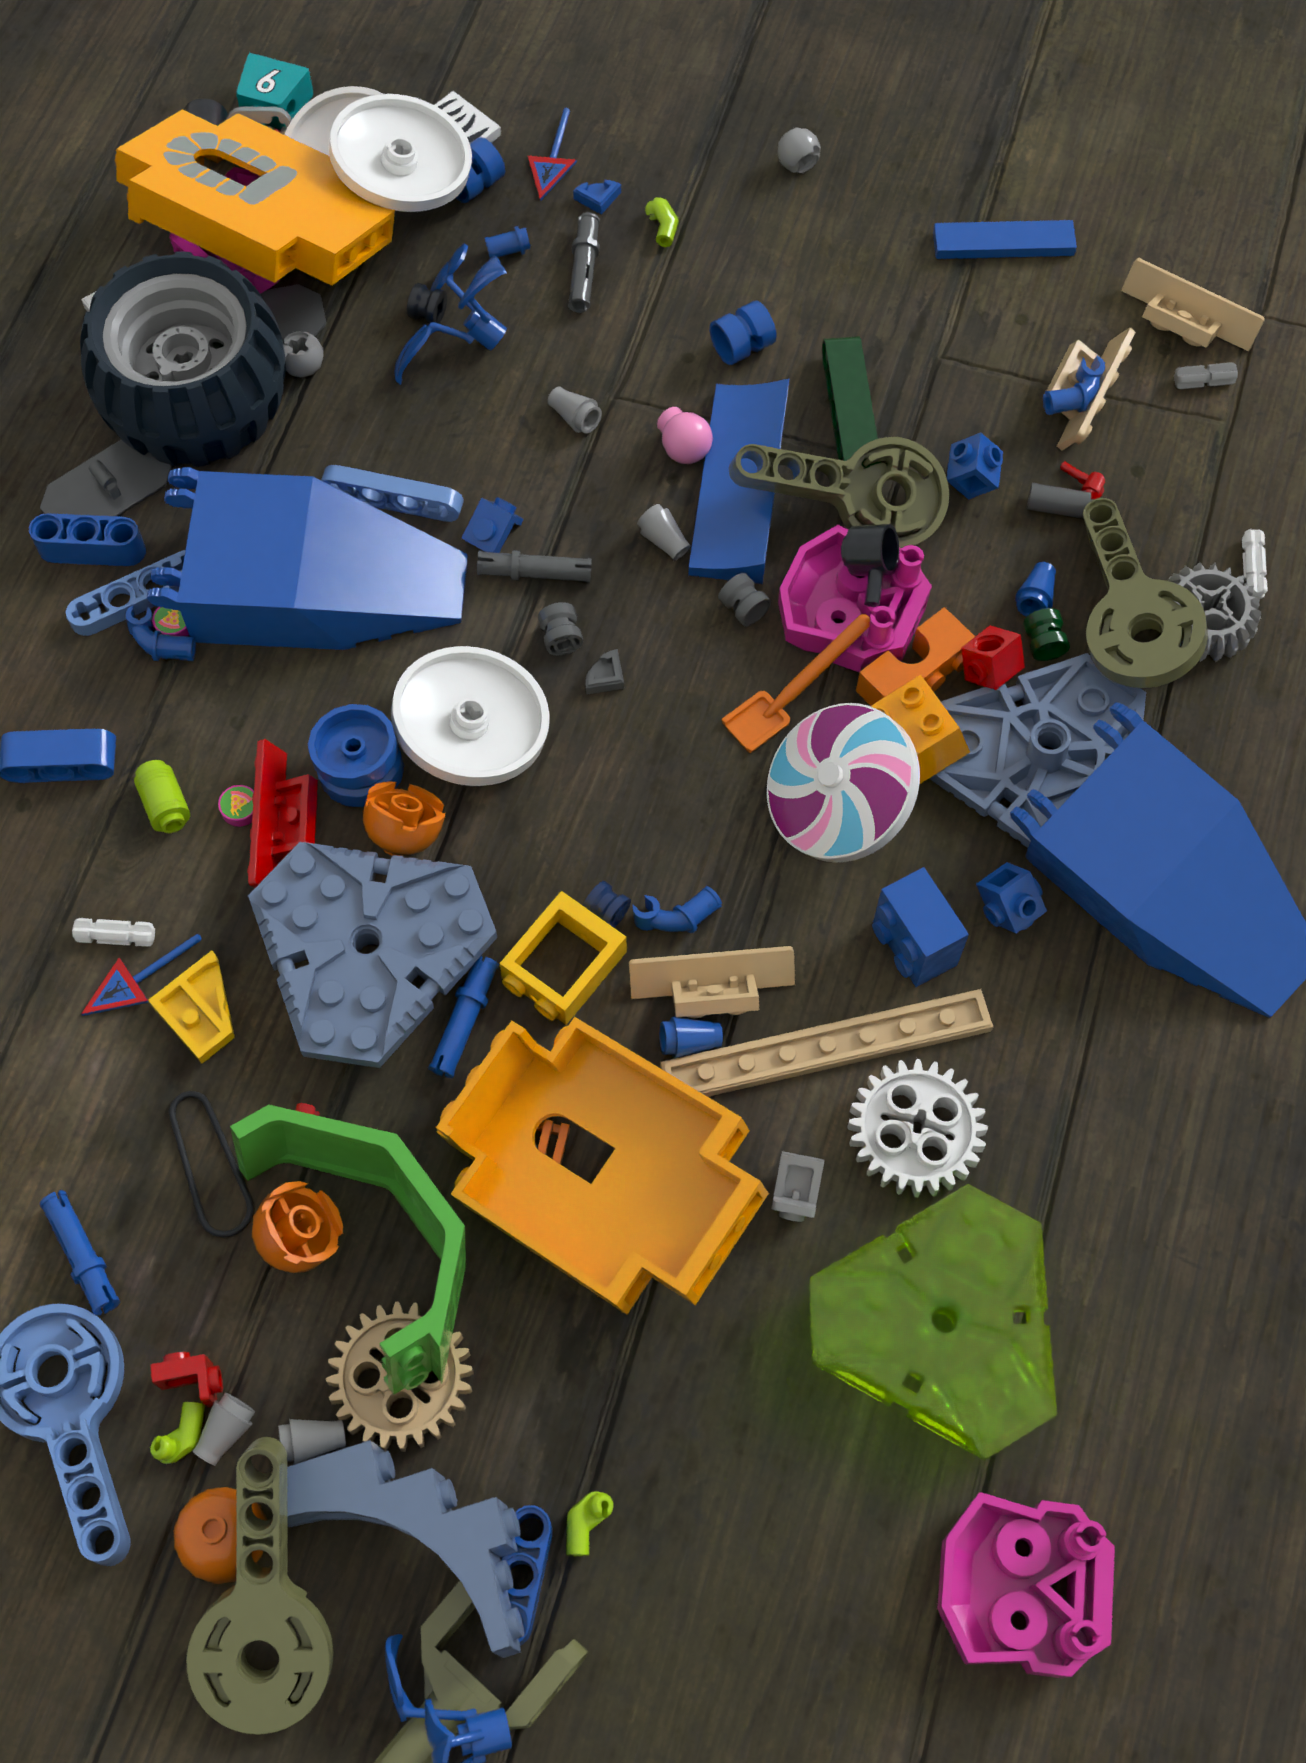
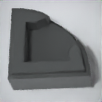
M618 649L601 655L600 659L588 671L586 675V695L624 689Z

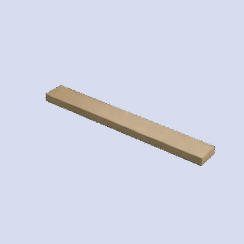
M978 989L660 1062V1067L662 1070L709 1097L991 1032L993 1024L982 990Z

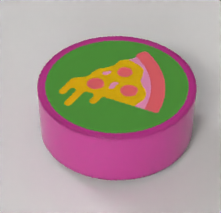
M164 607L156 609L152 619L156 631H161V634L169 636L189 635L180 611Z
M234 785L227 788L221 794L218 807L223 819L228 824L240 827L252 823V796L254 790L250 787Z

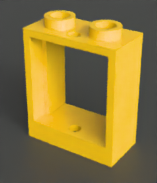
M561 891L500 962L502 983L514 995L521 997L524 994L534 1001L535 1008L547 1019L554 1021L557 1018L567 1025L626 954V936ZM557 922L600 952L564 997L521 967L522 963Z

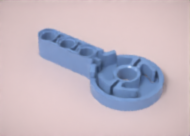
M69 1304L44 1305L20 1315L0 1334V1421L9 1429L25 1438L47 1443L81 1554L100 1565L113 1566L120 1563L127 1556L131 1541L99 1440L98 1430L100 1423L112 1409L121 1391L124 1378L122 1349L112 1330L92 1312ZM82 1325H84L90 1332H92L100 1340V1345L98 1341ZM73 1329L74 1331H76L81 1337H79L76 1333H74L71 1330ZM16 1348H19V1349H21V1350H20L19 1355H18V1357H17L15 1372H13L14 1362H15V1358H16V1355H17V1352H18V1350H17ZM54 1355L64 1356L68 1363V1372L64 1380L54 1387L41 1386L38 1381V1371L42 1363ZM106 1365H108V1372H107V1378H106V1382H105V1389H104V1392H103L102 1396L98 1399V1397L101 1395V1393H102V1391H103V1386H102V1385H103L104 1378H105V1369H106ZM24 1399V1403L27 1405V1407H28L31 1411H33L35 1414H37L38 1416L41 1417V1420H40V1423H39V1424H37V1425H31V1424L28 1423V1422H30V1423H37V1421H38L39 1418L36 1417L35 1415H33L32 1413H30V1412L24 1407V1405L22 1404L21 1400ZM86 1444L87 1454L85 1459L76 1466H70L69 1454L71 1450L77 1445ZM92 1487H99V1502L93 1508L84 1510L82 1507L84 1493ZM106 1530H112L114 1543L111 1549L104 1554L98 1555L95 1549L97 1537Z

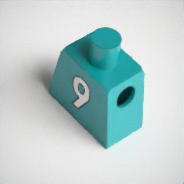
M249 53L237 88L236 97L239 107H279L287 111L291 119H293L314 94L309 68ZM276 116L272 118L271 123H261L264 126L267 125L278 129L286 126L285 123H280L279 117Z

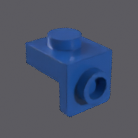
M496 497L494 502L481 498L462 539L485 552L500 553L513 525L521 526L524 519L514 514L516 506L499 497Z

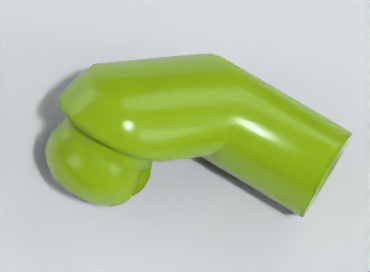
M656 197L653 201L647 203L645 212L646 215H650L649 219L654 221L658 219L660 223L656 236L657 244L662 247H670L673 243L679 220L668 201Z
M183 1402L179 1428L168 1435L154 1438L150 1447L151 1455L155 1459L160 1460L161 1463L171 1464L176 1463L193 1451L201 1436L205 1405L196 1402Z
M598 1491L591 1492L569 1510L567 1514V1556H589V1531L610 1516L613 1511V1501L608 1494Z

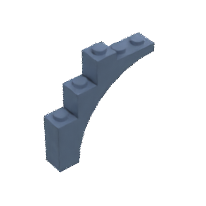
M371 1440L287 1467L288 1527L322 1520H361L395 1528L420 1540L437 1553L462 1582L480 1614L491 1652L502 1658L521 1653L518 1638L524 1636L523 1623L516 1607L511 1608L507 1590L513 1588V1579L509 1565L506 1560H500V1557L518 1552L514 1537L520 1536V1526L513 1508L508 1509L506 1504L497 1497L452 1511V1508L457 1506L453 1484L450 1479L445 1480V1477L433 1468L390 1482V1479L395 1478L392 1457L388 1451L384 1452L381 1447Z

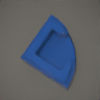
M604 180V183L590 185L586 182L573 190V199L602 215L621 194V184L611 180Z

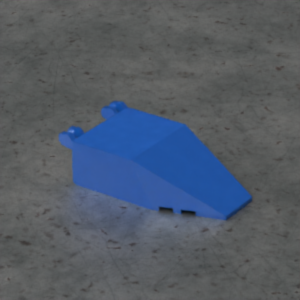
M191 467L170 470L168 474L169 484L181 489L167 490L164 501L169 506L192 509L182 572L169 567H156V569L153 568L151 570L150 580L160 586L179 587V592L170 588L157 587L148 590L147 600L156 607L180 611L189 635L195 637L197 643L346 650L356 647L355 643L378 638L380 642L392 639L391 635L413 630L414 633L461 623L468 554L315 477L197 471ZM187 489H196V492L193 493Z
M1116 702L1109 708V711L1113 718L1131 733L1123 740L1119 732L1103 720L1099 719L1093 725L1097 735L1111 746L1114 751L1057 810L1054 804L1036 789H1032L1027 794L1030 803L1048 818L1044 825L1040 827L1037 821L1020 807L1016 806L1010 812L1011 818L1031 840L1025 857L1147 965L1158 970H1166L1184 978L1183 981L1195 986L1205 987L1221 994L1220 997L1271 1018L1306 980V921L1240 801L1149 726L1137 712Z

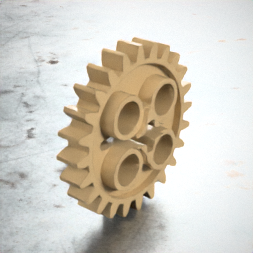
M395 1302L393 1314L386 1315L384 1309L379 1305L376 1310L377 1319L371 1321L368 1316L362 1313L360 1319L363 1328L357 1330L349 1325L346 1327L351 1338L349 1343L343 1341L335 1342V1346L343 1355L342 1358H330L328 1360L329 1365L339 1371V1374L326 1378L328 1385L339 1387L338 1391L329 1396V1400L332 1404H345L339 1409L336 1416L339 1420L353 1417L348 1426V1431L352 1435L365 1428L363 1442L373 1441L378 1435L380 1436V1447L387 1451L392 1439H397L400 1450L405 1452L408 1439L414 1437L419 1447L423 1448L425 1433L429 1431L439 1440L441 1434L437 1425L441 1422L451 1427L456 1425L450 1414L452 1409L465 1411L466 1406L458 1398V1395L472 1393V1388L466 1382L461 1381V1378L473 1375L472 1366L460 1364V1362L466 1360L471 1355L468 1348L455 1349L463 1340L460 1331L452 1333L443 1383L441 1384L440 1381L432 1384L423 1382L417 1386L421 1391L430 1396V1402L423 1403L411 1390H406L405 1388L393 1395L384 1382L387 1372L382 1364L370 1355V1352L373 1349H377L385 1356L380 1348V1343L421 1318L418 1303L414 1302L409 1313L406 1314L403 1313L400 1303ZM369 1368L380 1371V1378L375 1386L368 1389L358 1386L357 1381L361 1372ZM403 1397L413 1401V1408L406 1417L398 1419L390 1416V1407L395 1400Z

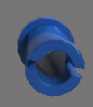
M515 226V231L485 237L489 257H501L521 252V255L525 254V250L531 249L526 228L519 229L518 226Z

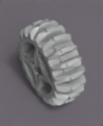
M1199 562L1194 566L1193 570L1185 566L1180 570L1179 574L1173 573L1169 577L1168 581L1181 585L1193 593L1204 609L1208 639L1200 662L1207 655H1210L1215 662L1221 659L1223 654L1231 658L1236 654L1237 650L1242 651L1247 647L1250 639L1254 638L1258 630L1257 626L1261 619V611L1258 610L1260 598L1252 596L1254 586L1242 585L1244 575L1235 578L1231 576L1230 567L1222 572L1217 569L1216 563L1212 564L1209 569H1205Z

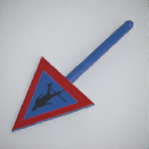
M569 108L563 110L550 157L528 156L540 201L577 163L575 159L557 158L570 114Z
M199 934L194 935L133 977L122 960L118 958L81 1015L84 1016L148 1003L149 1001L138 986V983L199 943L201 936Z

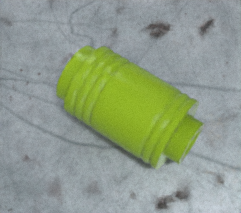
M151 760L143 763L135 772L134 783L152 828L164 833H174L181 830L191 814L172 768L161 760Z

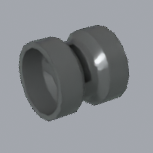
M740 573L731 578L718 595V599L727 609L735 611L736 619L744 627L759 621L771 606L769 597L763 591H757L754 588V582L746 573Z
M565 602L554 603L544 607L539 612L538 621L540 628L546 632L544 643L549 654L555 656L567 655L575 652L582 646L583 637L581 630L575 626L577 616L575 608L571 604Z

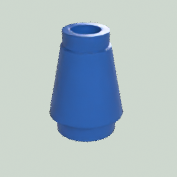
M1047 562L1037 563L1016 593L1017 609L1024 616L1027 617L1029 614L1041 609L1052 608L1056 569L1053 565Z
M671 1017L670 1021L660 1023L659 1039L663 1055H672L675 1059L715 1047H721L723 1042L720 1022L712 1023L709 1021Z

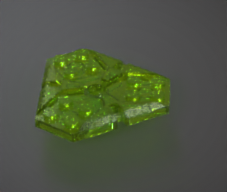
M967 1184L936 1204L926 1208L921 1213L897 1225L896 1233L886 1238L882 1234L870 1243L860 1247V1249L853 1251L843 1259L811 1276L809 1279L812 1364L890 1407L893 1401L908 1409L906 1417L980 1459L987 1460L1057 1415L1052 1345L1050 1341L1051 1333L1050 1326L1044 1324L1043 1313L1048 1309V1297L1046 1293L1047 1285L1045 1281L1046 1273L1041 1222ZM907 1247L914 1259L904 1264L897 1252ZM1012 1312H1026V1324H1013ZM937 1313L948 1316L953 1322L954 1330L950 1333L938 1331L931 1322V1316ZM907 1374L923 1382L918 1393L901 1385Z

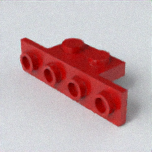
M267 739L257 742L255 758L256 770L254 793L252 796L253 816L252 828L250 830V862L247 870L248 883L253 888H256L299 842L315 844L318 780L309 774L286 780L287 753Z

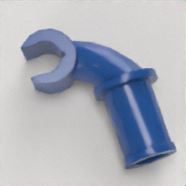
M1096 355L1090 369L1083 358L1075 374L1079 383L1067 389L1045 391L1043 395L1045 412L1048 415L1072 410L1085 412L1088 404L1098 392L1100 378L1105 370L1103 359Z
M133 605L127 609L125 614L128 631L133 635L138 645L152 656L153 661H159L160 658L194 661L196 652L195 637L163 635L161 631L156 630L153 632V616L149 607H147L146 616L140 620L135 616Z
M705 886L702 891L684 905H676L673 907V911L660 910V903L656 898L645 895V908L649 912L643 913L633 905L634 923L638 928L646 931L655 928L667 932L687 931L694 933L697 931V925L722 907V901L712 888Z

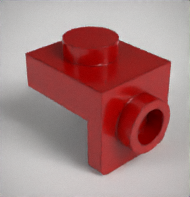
M176 1352L165 1355L163 1362L150 1364L152 1383L161 1390L198 1384L200 1400L208 1408L212 1407L214 1401L217 1400L216 1393L223 1392L219 1365L213 1366V1362L205 1354L190 1356L189 1352Z

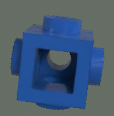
M981 432L951 444L947 471L948 483L967 499L998 489L1003 451Z
M1006 862L976 883L985 904L983 912L988 921L996 927L1000 926L1013 933H1017L1029 928L1034 923V920L1047 912L1041 898L1043 895L1042 888L1028 870Z

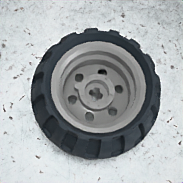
M175 252V255L164 256L154 254L143 257V261L128 268L126 266L120 268L113 273L112 279L104 287L100 286L93 295L90 303V312L85 313L81 329L82 373L86 388L98 413L104 422L128 446L144 456L149 452L162 463L176 466L177 463L192 464L194 467L209 465L210 461L224 457L229 459L240 454L243 447L251 441L255 443L264 434L268 420H273L283 395V383L286 373L285 351L281 333L272 311L264 302L258 290L247 278L236 269L231 271L224 262L211 256L203 258L194 256L191 252Z

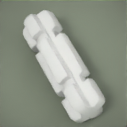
M1249 529L1245 531L1242 537V549L1245 551L1243 553L1244 580L1247 581V583H1244V586H1254L1252 596L1262 599L1268 590L1267 579L1264 577L1267 575L1265 548L1262 547L1265 545V535L1262 530Z
M78 918L74 921L72 935L77 942L92 943L93 939H96L97 943L131 945L132 942H135V946L149 947L154 942L155 928L150 922H136L135 925H131V921L98 919L96 923H93L92 919Z

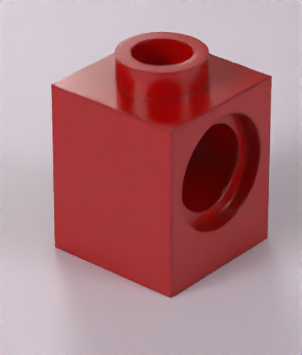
M990 625L961 647L965 680L997 690L1025 668L1021 634Z

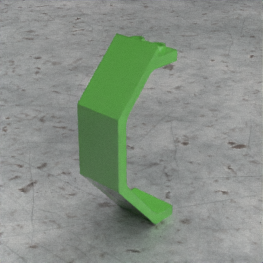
M267 1105L231 1125L230 1129L238 1166L247 1181L275 1165L291 1163L384 1187L392 1192L441 1260L434 1302L429 1312L380 1343V1348L385 1354V1357L381 1359L382 1366L387 1372L384 1382L393 1395L404 1388L411 1390L419 1386L426 1380L431 1371L434 1372L442 1384L466 1269L465 1225L400 1137L395 1133L273 1105Z

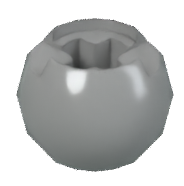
M794 128L785 133L780 139L777 154L781 165L790 172L803 173L810 170L817 163L820 157L821 146L817 136L805 128Z
M296 331L282 339L287 373L296 377H307L313 375L321 367L324 356L323 347L315 336L308 332Z

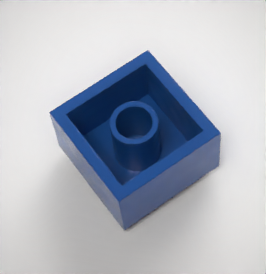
M923 867L881 889L872 927L878 940L883 945L888 944L895 954L894 962L904 978L910 977L915 987H918L957 966L969 933L926 869Z

